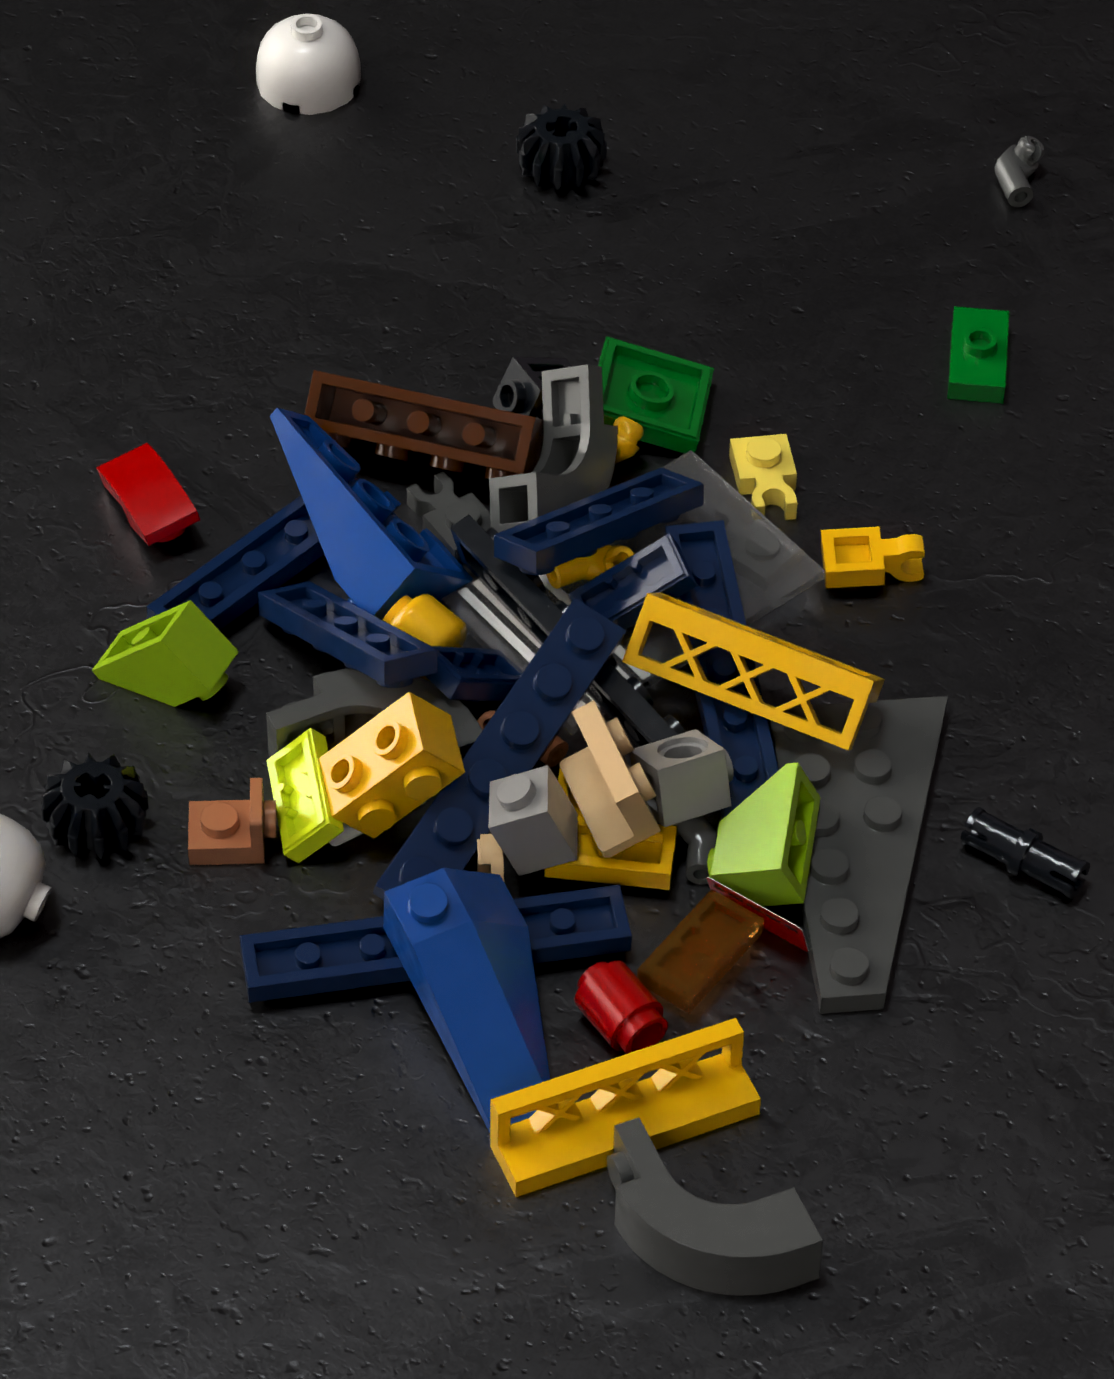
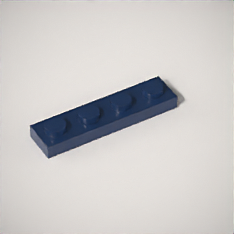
M662 467L495 534L494 557L519 567V570L525 574L545 575L551 573L558 565L577 557L592 556L601 547L618 540L635 538L642 530L659 523L673 522L681 514L704 505V483Z
M299 496L146 606L147 619L191 600L220 631L258 603V592L279 588L323 556L322 546L302 496Z
M310 581L258 592L260 616L282 627L285 633L296 635L312 644L314 649L326 652L341 660L346 667L358 670L375 679L376 683L382 687H406L413 683V678L437 673V649Z

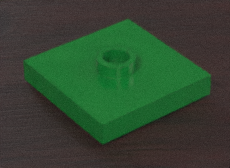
M606 336L598 366L602 367L604 424L613 425L618 417H627L643 427L644 435L640 441L694 456L699 443L714 368Z

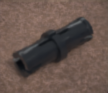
M977 807L966 821L965 826L972 830L971 832L962 831L961 843L1007 864L1008 873L1018 878L1022 874H1026L1063 893L1070 899H1073L1082 888L1085 879L1079 877V875H1088L1090 863L1042 841V833L1032 828L1023 831L987 813L981 807Z

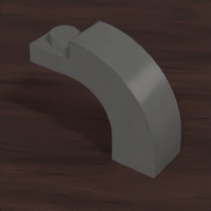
M585 364L541 371L544 436L538 463L531 473L489 478L491 527L498 533L609 488L616 461L618 426L604 424L601 366Z
M343 669L313 676V697L299 702L288 703L279 709L266 713L268 753L270 757L309 728L326 736L329 751L408 692L415 694L451 715L462 759L482 732V728L477 720L459 700H450L430 681L417 677L413 678V683L409 686L387 688L378 685L375 679L355 669Z
M639 1117L614 1125L613 1154L607 1156L609 1176L616 1189L614 1225L625 1242L644 1262L674 1281L695 1289L722 1295H763L780 1292L819 1279L823 1239L794 1187L741 1204H721L701 1199L683 1189L671 1177Z

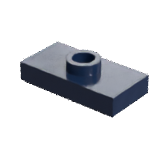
M669 533L568 594L571 602L574 598L578 599L625 630L637 622L647 593H664L678 598L698 585L678 543Z
M432 646L437 649V673L426 675L425 677L450 700H464L469 703L478 704L480 701H503L523 671L499 649Z

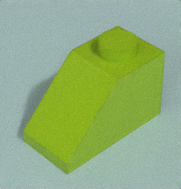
M189 600L120 631L94 666L92 672L102 681L176 707L197 697L204 701L215 695L227 682L228 675L225 671L239 651L204 613Z
M798 762L785 764L719 822L715 848H711L708 854L707 868L710 878L762 907L804 903L821 797Z

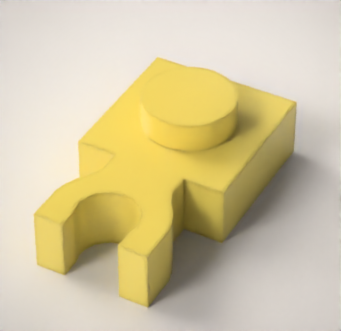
M787 434L730 439L729 457L739 495L752 494L751 517L753 523L764 522L765 506L768 505L781 507L784 511L785 520L796 519L798 502L794 490H796L797 472Z

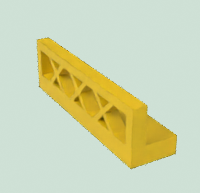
M647 593L622 660L623 663L848 751L852 750L869 703L877 702L885 679L664 593ZM653 622L675 631L684 654L665 663L642 655ZM688 635L707 643L693 649ZM716 647L730 651L741 675L721 685L707 680L697 656ZM744 657L763 665L750 671ZM688 661L693 674L675 668V666ZM772 669L787 673L797 695L796 699L778 707L763 702L753 679ZM800 679L820 686V688L806 693ZM744 683L750 697L731 690V688ZM829 691L854 700L842 733L820 724L810 700ZM801 705L806 718L790 713L787 710Z
M737 1018L490 1099V1147L515 1197L607 1167V1156L613 1154L614 1125L639 1117L657 1150L759 1115L761 1098L742 1065L744 1031ZM722 1048L721 1054L698 1061L705 1053ZM659 1069L652 1077L638 1081L645 1073ZM597 1090L590 1098L576 1102L583 1094ZM537 1110L530 1118L511 1124V1118Z

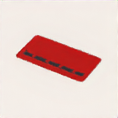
M706 878L713 899L716 902L806 952L809 951L803 930L800 927L714 879Z

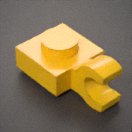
M880 526L821 530V553L826 589L885 585V572L904 582L924 579L922 558H925L923 536L906 534L897 538L881 539Z

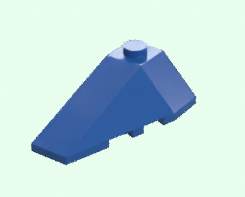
M276 408L270 415L271 421L333 577L349 596L348 602L382 620L391 607L405 595L413 599L421 594H429L444 604L459 596V590L464 587L470 589L473 586L472 583L475 580L434 534L427 528L423 529L419 534L394 513L401 505L388 491L383 492L371 482L356 477L361 469L359 463L314 420L307 415L281 408Z
M441 868L384 891L383 929L490 1132V1099L550 1080L529 930L500 875ZM537 1110L511 1118V1124L530 1118Z

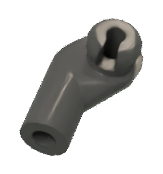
M1033 136L1021 137L1017 145H1011L998 158L994 167L995 175L1009 204L1016 208L1023 207L1032 200L1034 193L1027 179L1038 168V161L1043 158L1045 153L1042 143Z
M702 815L674 824L673 826H677L676 839L681 836L688 845L686 861L687 879L693 883L704 885L708 884L706 879L709 877L707 859L710 849L715 848L717 830Z

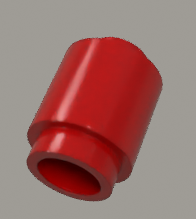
M623 961L598 962L582 974L577 984L578 990L574 999L575 1005L614 1050H623L628 1054L659 1043L668 1028V1022L663 1017V1006Z

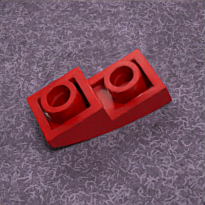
M148 442L96 467L104 487L123 507L130 526L148 546L156 542L171 541L183 534L186 527L201 520L196 508L178 480Z

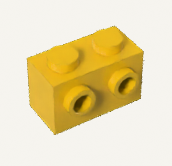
M411 692L406 693L319 758L331 816L372 838H376L391 828L396 822L465 773L451 715Z

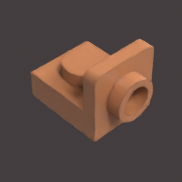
M250 778V800L189 801V865L265 863V838H277L276 800H264L263 778Z

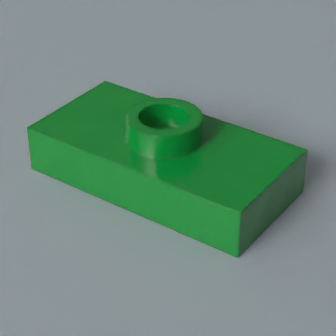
M954 306L947 399L1004 403L1009 311Z

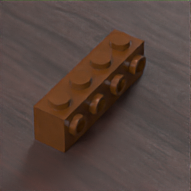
M313 371L304 415L314 420L341 447L353 449L355 439L375 442L374 454L408 461L410 450L430 454L429 466L463 473L465 462L486 466L484 476L486 479L531 473L540 458L544 436L543 419L331 373Z

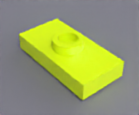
M312 728L306 730L266 760L273 799L276 800L277 821L284 856L297 863L305 860L344 831L343 822L331 816L319 758L328 752L326 736Z

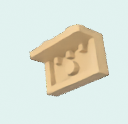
M593 700L572 711L588 747L563 759L559 766L603 857L610 858L661 830L647 803L648 800L657 795L640 762L630 767L625 758V755L634 751V748L618 717L606 722Z

